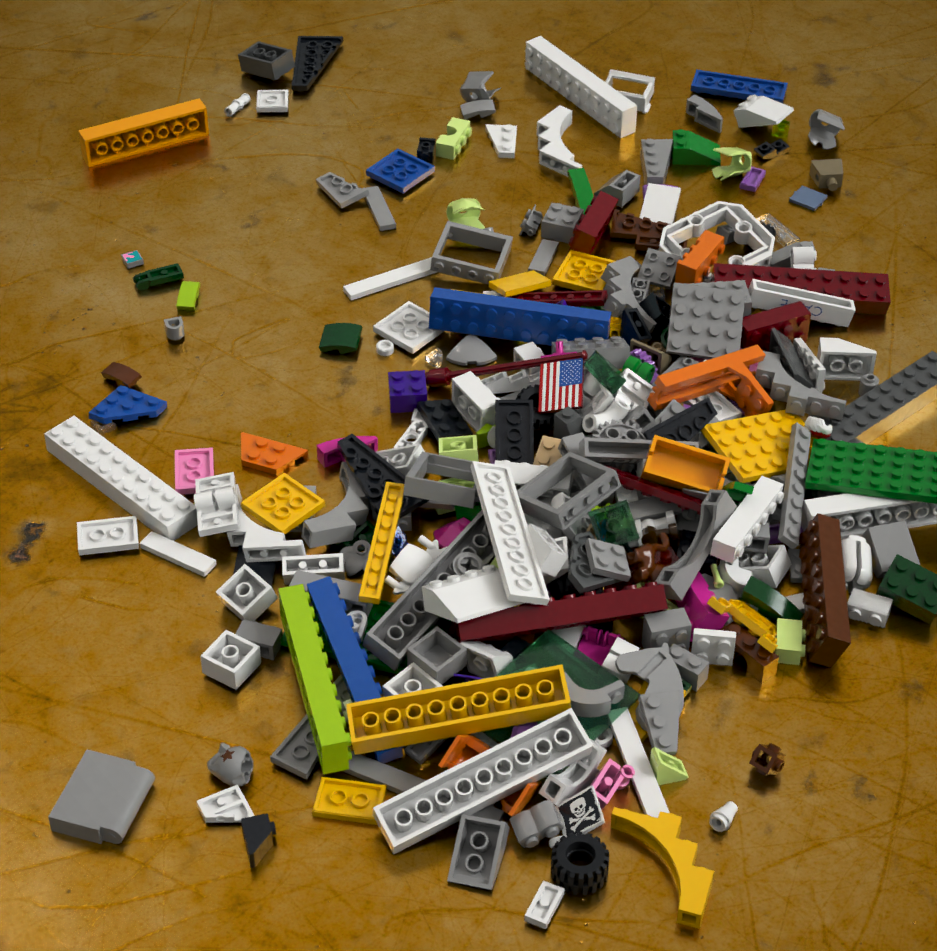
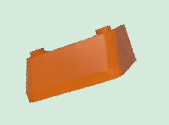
M472 734L457 735L438 766L450 769L492 747ZM539 780L528 783L525 788L501 799L500 803L503 805L501 809L511 816L520 813L538 791L542 782Z

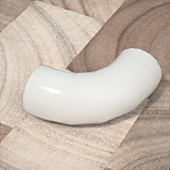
M615 398L604 412L600 414H587L582 421V427L584 431L594 433V430L598 429L599 424L604 425L605 421L610 424L612 419L616 423L619 422V419L623 420L631 408L624 401Z

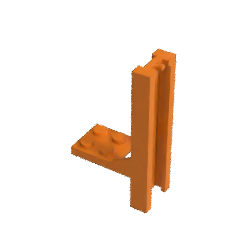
M757 344L659 375L655 381L656 386L652 387L654 392L649 394L647 401L654 411L665 408L673 399L681 403L718 391L734 400L747 417L769 413L774 401L756 380V371L751 372L749 370V365L763 361L766 354Z

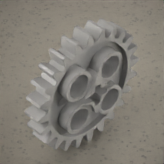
M612 419L610 424L607 421L604 422V425L599 424L598 429H595L592 438L646 440L641 433L643 428L636 429V424L630 426L629 421L623 424L621 419H619L618 423ZM606 463L608 466L621 469L624 472L628 470L632 473L633 469L637 471V464Z

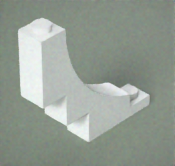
M559 105L537 121L539 164L568 177V170L582 168V165L574 161V154L562 142V134L572 124V110Z
M236 484L239 529L227 532L231 547L243 546L242 549L246 562L282 561V557L306 555L303 540H286L284 533L266 529L246 516L241 509L242 496L239 486Z

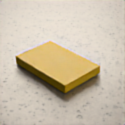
M534 270L488 281L489 287L504 297L551 286L550 279Z
M321 777L312 816L378 825L373 816V807L384 802L387 785Z

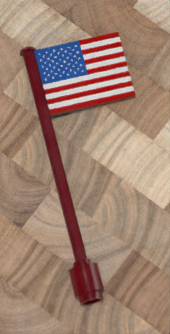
M583 350L577 353L451 371L448 367L430 369L429 372L425 373L426 385L432 388L447 386L451 384L452 378L469 371L475 376L540 367L538 413L559 412L568 406L573 410L583 408L584 361L587 360L588 354Z

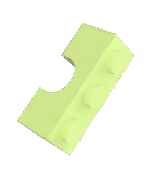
M452 117L447 125V135L441 134L436 142V156L454 160L457 154H460L462 146H465L467 138L472 134L470 121Z

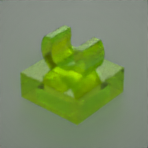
M783 119L777 125H773L772 136L788 138L790 121Z

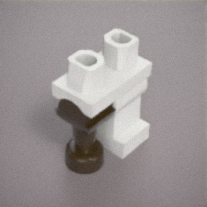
M666 511V517L655 520L650 518L644 519L642 522L640 519L635 520V526L625 529L626 541L630 548L646 543H658V540H660L659 534L662 532L666 533L668 537L670 536L672 540L678 539L679 535L674 511Z

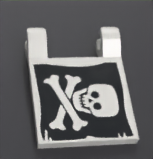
M592 785L555 806L564 827L562 829V836L568 837V833L572 832L573 834H577V832L586 834L605 823L595 788ZM562 836L551 838L549 840L550 848H554V844L556 841L560 842Z

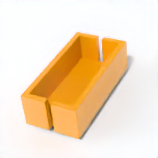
M654 435L649 446L641 478L680 490L683 488L695 489L708 493L710 489L722 490L725 481L724 477L726 476L731 458Z

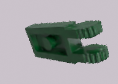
M176 263L139 273L133 277V281L137 289L141 291L148 289L150 286L183 279L184 273L179 264Z

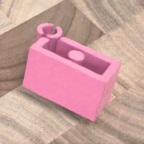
M609 759L600 769L591 785L595 788L601 810L608 804L617 789L622 790L629 784L630 779L635 774L632 766L624 765L620 770L621 766L612 759Z

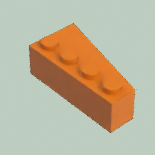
M705 230L697 239L696 244L690 247L689 253L686 252L683 255V260H678L675 283L691 284L703 282V278L709 275L711 266L717 263L719 254L722 255L725 250V237Z

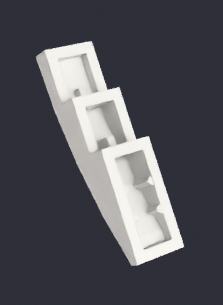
M525 370L510 376L507 375V372H500L482 379L481 382L493 394L515 392L523 388L526 389L529 385L532 387L540 385V371L529 376Z

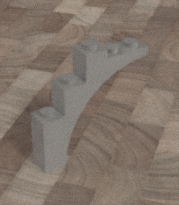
M631 256L608 264L601 276V279L607 283L603 290H607L608 299L603 308L606 311L612 312L611 315L613 317H620L621 319L624 309L637 308L651 334L657 323L642 309L631 289L633 277L637 278L642 265Z
M763 351L766 356L763 361L758 363L755 378L762 387L771 389V399L787 402L786 413L804 416L807 413L842 421L846 405L845 400L821 394L802 385L784 370L780 362V354Z
M346 462L341 463L339 475L345 488V498L328 513L304 520L301 537L309 548L353 540L356 526L363 525L366 522L369 510H372V505Z

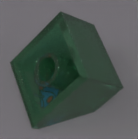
M627 500L588 512L597 540L624 546L640 539Z

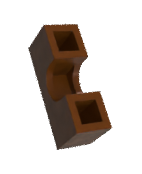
M733 621L720 629L736 632L734 657L741 654L747 662V672L760 683L765 682L777 673L779 656L774 652H769L757 642L758 639L741 625Z

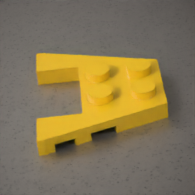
M714 596L709 599L707 604L721 615L726 612L732 615L731 618L740 625L743 623L749 628L750 634L760 637L757 642L771 653L778 647L776 644L777 638H775L777 635L776 625L742 600L730 599L727 601L721 597L716 600L717 598Z

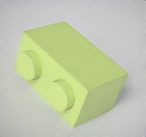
M777 618V635L775 638H777L776 644L778 647L775 650V654L779 656L778 663L799 665L800 658L805 657L806 645L802 644V641L805 642L806 629H802V620Z

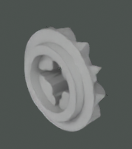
M463 552L458 554L453 560V573L459 576L465 574V566L468 562L471 570H481L484 563L476 554Z

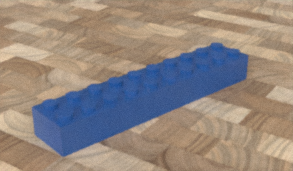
M434 287L430 297L429 329L552 346V342H556L557 339H567V341H574L575 338L592 340L594 337L609 339L612 312Z

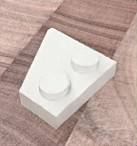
M238 784L196 801L197 807L206 823H241L242 818L255 816Z

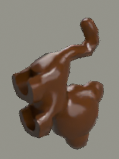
M662 532L659 534L662 544L646 543L635 548L634 552L626 554L628 564L637 565L638 568L631 573L632 581L635 584H640L645 580L646 583L655 582L663 567L669 566L656 564L654 560L655 551L665 552L670 545L666 533Z

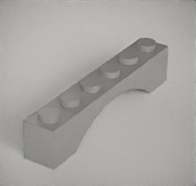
M709 490L701 504L698 529L690 547L678 561L663 567L656 579L657 585L664 584L666 599L682 601L711 551L713 538L735 511L737 505L726 490Z

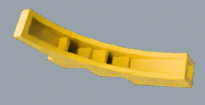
M614 807L611 816V828L625 832L645 843L657 853L671 872L679 898L677 923L700 929L712 887L714 871L705 867L694 866L698 843L678 839L682 817L660 811L658 818L647 814Z

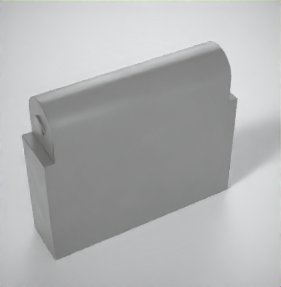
M87 749L48 816L51 831L99 844L102 841L114 844L121 843L155 781V775L146 768L136 766L134 761Z

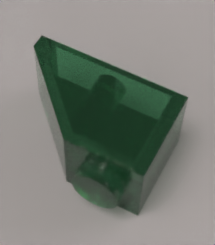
M597 351L583 364L599 383L612 394H615L626 382L624 374Z

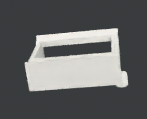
M610 69L609 76L605 82L611 87L613 78L648 84L643 95L618 91L637 105V111L648 113L651 107L649 101L654 93L655 77Z

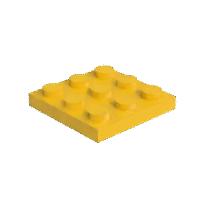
M570 250L553 277L552 284L576 291L603 290L607 283L601 279V276L607 265L615 261Z
M283 473L241 502L242 509L273 531L287 534L304 522V520H307L325 507V500L286 473Z

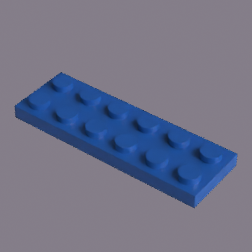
M696 70L691 84V91L721 95L728 98H741L743 100H747V97L751 95L765 96L783 104L788 83Z

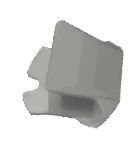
M469 72L464 84L460 88L462 98L467 103L476 100H490L493 94L501 89V87L494 90H486L484 84L494 72Z
M821 109L815 110L810 116L809 126L811 129L808 137L814 146L817 143H821L822 149L836 147L834 137L840 130H845L841 117Z

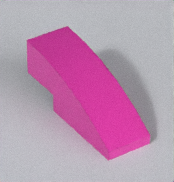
M356 436L373 451H378V438L376 436ZM343 438L326 441L317 445V459L324 468L340 461L346 462L337 447L338 441Z

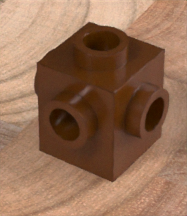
M769 743V745L759 744L753 751L749 764L756 767L755 770L764 776L768 774L776 775L783 769L786 755L780 752V747Z

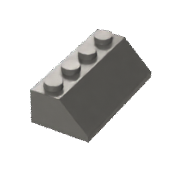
M771 328L768 352L780 354L782 367L793 379L808 388H815L814 382L810 380L808 370L804 368L802 358H799L797 349L793 346L791 340L776 328Z

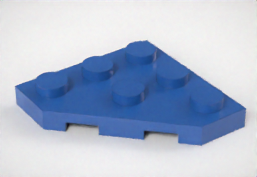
M120 385L89 412V419L102 424H110L112 420L122 419L124 422L138 420V416L149 415V418L157 417L167 408V401Z

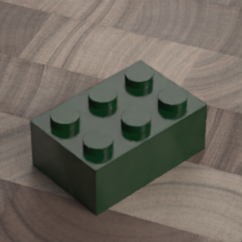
M897 554L879 585L876 595L893 599V606L931 625L937 614V574Z

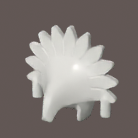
M421 535L417 541L425 546L427 550L425 551L408 543L389 567L390 573L401 582L399 583L389 575L384 582L394 589V595L405 593L447 547L439 549L438 540L432 542Z

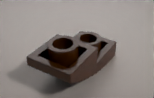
M112 362L101 372L105 379L115 380L118 386L122 385L128 388L135 386L142 377L135 370L117 362Z

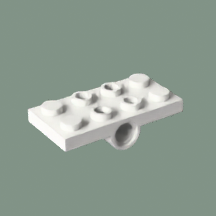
M589 362L584 367L583 408L575 409L583 419L587 414H600L604 412L614 400L599 373Z
M626 368L611 394L614 399L617 398L627 403L631 408L628 412L630 413L639 405L647 408L649 404L647 401L648 396L654 391L652 390V385L629 368Z
M234 472L195 479L196 494H194V502L197 510L199 536L238 530L239 521Z

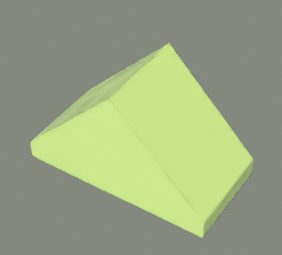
M655 747L651 749L650 765L658 785L683 781L689 778L682 760Z

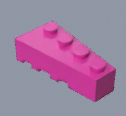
M700 572L696 575L682 601L675 600L678 608L684 607L692 624L691 642L693 640L694 628L720 630L730 617L728 613L721 615L707 604L709 599L716 595L713 591L708 590L709 585Z

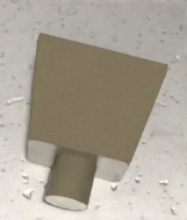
M842 159L811 160L809 174L818 188H828L830 191H835L842 186Z

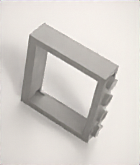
M447 221L432 255L430 270L489 285V280L500 279L511 251L513 237ZM447 239L501 252L495 269L440 255Z
M422 451L405 477L403 492L405 496L473 508L476 502H480L475 484L473 488L423 479L426 473L474 482L470 468L472 461Z
M569 451L518 489L517 493L524 513L564 531L619 489L621 484L616 470ZM574 470L596 479L558 509L536 500Z

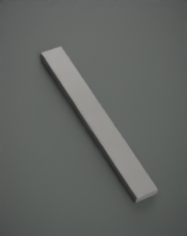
M351 751L352 760H349V770L342 771L370 783L387 785L388 790L398 794L427 781L361 754L355 755L353 751ZM488 806L471 816L502 821L504 811Z

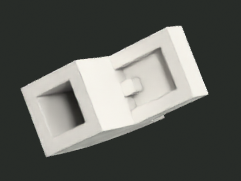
M738 557L733 564L720 559L721 568L718 570L720 578L730 584L734 592H737L738 596L741 597L744 587L750 577L753 576V571L739 568Z

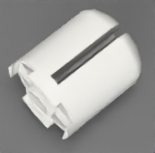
M849 535V538L841 540L846 590L848 589V593H851L853 588L865 591L873 579L871 547L866 543L865 538Z

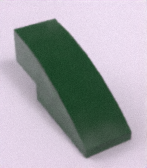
M753 576L750 577L742 591L741 600L759 608L758 612L761 615L777 622V618L802 619L803 613L785 596Z

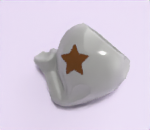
M220 743L218 753L207 762V768L222 782L230 786L238 784L241 787L250 780L253 771V760L246 748L241 746L230 748V745Z

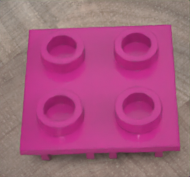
M591 626L584 627L582 630L583 637L574 657L580 662L601 667L616 638L619 637L623 640L624 638L620 634L609 633V631L603 634L602 629L598 633V629L591 628Z

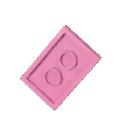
M213 448L175 450V491L181 495L196 494L195 479L214 476Z

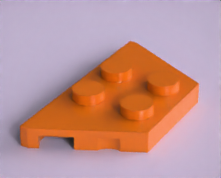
M241 432L242 466L277 475L283 472L284 469L295 465V460L300 457L304 459L308 457L307 449Z

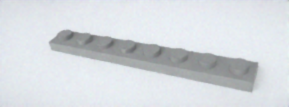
M798 422L792 425L784 498L778 540L792 549L799 545L811 432Z

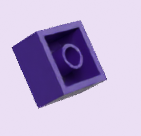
M425 370L388 372L390 413L414 412V408L417 409L418 401H427Z

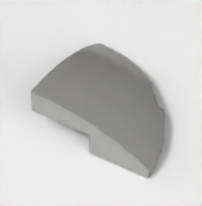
M469 334L450 351L446 360L463 366H467V363H476L479 366L497 360V356L481 339Z

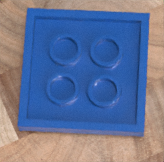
M398 148L366 169L367 176L401 193H405L435 172V166Z

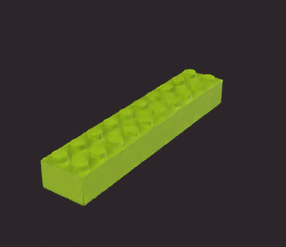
M303 584L278 588L280 617L323 775L349 770V760H352V753L348 746H351V738L349 732L346 733L344 730L347 729L346 720L340 714L342 712L341 702L335 698L337 696V689L335 683H331V680H333L331 668L326 666L328 665V658L326 652L322 651L324 649L322 637L317 635L319 634L318 622L313 620L315 619L313 606H309L311 604L309 591L305 592Z

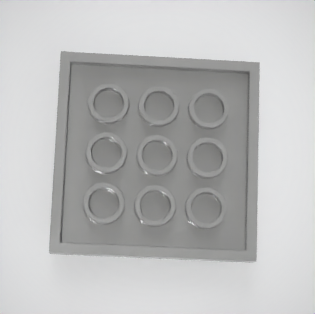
M674 282L666 353L713 359L740 350L746 292Z

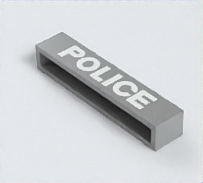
M584 437L579 442V455L597 463L638 464L642 459H647L651 440ZM677 441L699 448V442Z

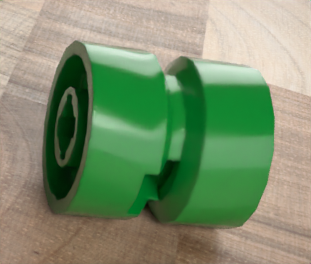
M631 355L624 363L621 374L624 369L629 368L646 382L650 383L655 372V366L647 362L642 363L641 359Z

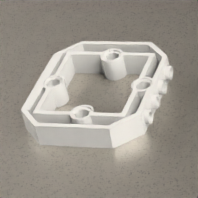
M717 201L664 227L659 251L678 255L682 258L686 252L689 253L690 248L683 249L679 243L692 237H700L705 230L725 221L734 230V241L741 245L748 244L754 250L743 257L740 255L731 256L728 264L770 267L775 237L743 205ZM711 273L703 278V282H711Z

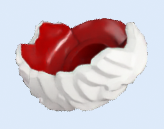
M808 416L804 427L811 432V437L815 439L829 438L832 434V425L829 424L827 426L824 419Z

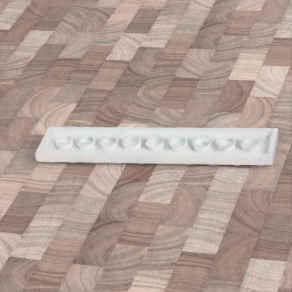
M472 461L470 466L507 600L547 606L550 598L510 467Z

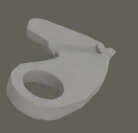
M663 643L662 647L624 653L617 657L615 666L619 673L633 674L648 682L645 694L680 690V717L684 706L683 683L679 670L669 654L668 643ZM638 704L635 710L636 720L642 729L647 731L640 704Z

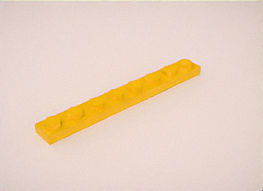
M386 482L361 584L359 602L380 603L403 503L404 484Z

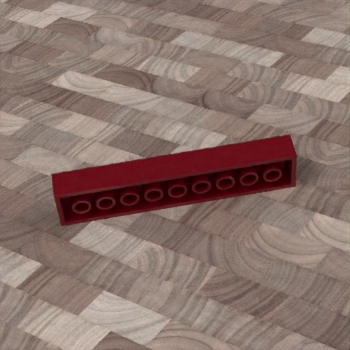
M714 263L711 273V282L745 280L747 288H749L752 279L850 299L854 301L855 313L886 315L891 303L888 274Z
M657 582L645 583L641 588H637V585L625 586L621 591H617L616 588L605 589L601 594H596V591L585 592L580 597L570 594L556 601L555 597H551L547 606L523 603L517 607L513 606L460 623L454 622L456 640L459 643L462 641L481 642L642 617L644 614L665 611L668 607L664 584L657 585Z

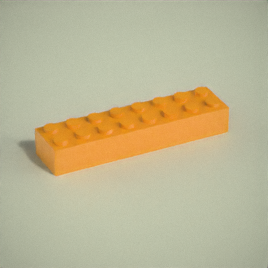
M198 98L78 130L82 158L88 167L209 135L207 108L201 99Z

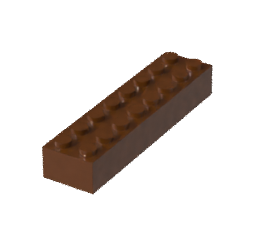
M817 513L814 519L809 521L806 530L799 536L800 573L803 580L801 587L804 593L805 635L807 636L806 651L808 652L810 662L832 668L851 644L839 519Z

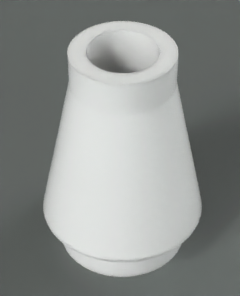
M728 801L724 806L711 813L710 826L718 832L728 830L735 813L738 811L737 805L732 801Z

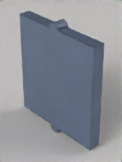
M801 186L797 191H794L789 201L815 211L820 205H823L828 195Z

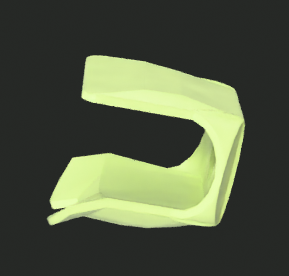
M738 147L713 149L715 152L732 156L729 166H718L712 169L715 178L723 176L721 180L751 170V152ZM742 155L745 159L744 164L741 161Z
M461 198L452 201L447 206L446 214L450 222L485 229L484 225L478 220L480 210H485L480 206L478 200Z

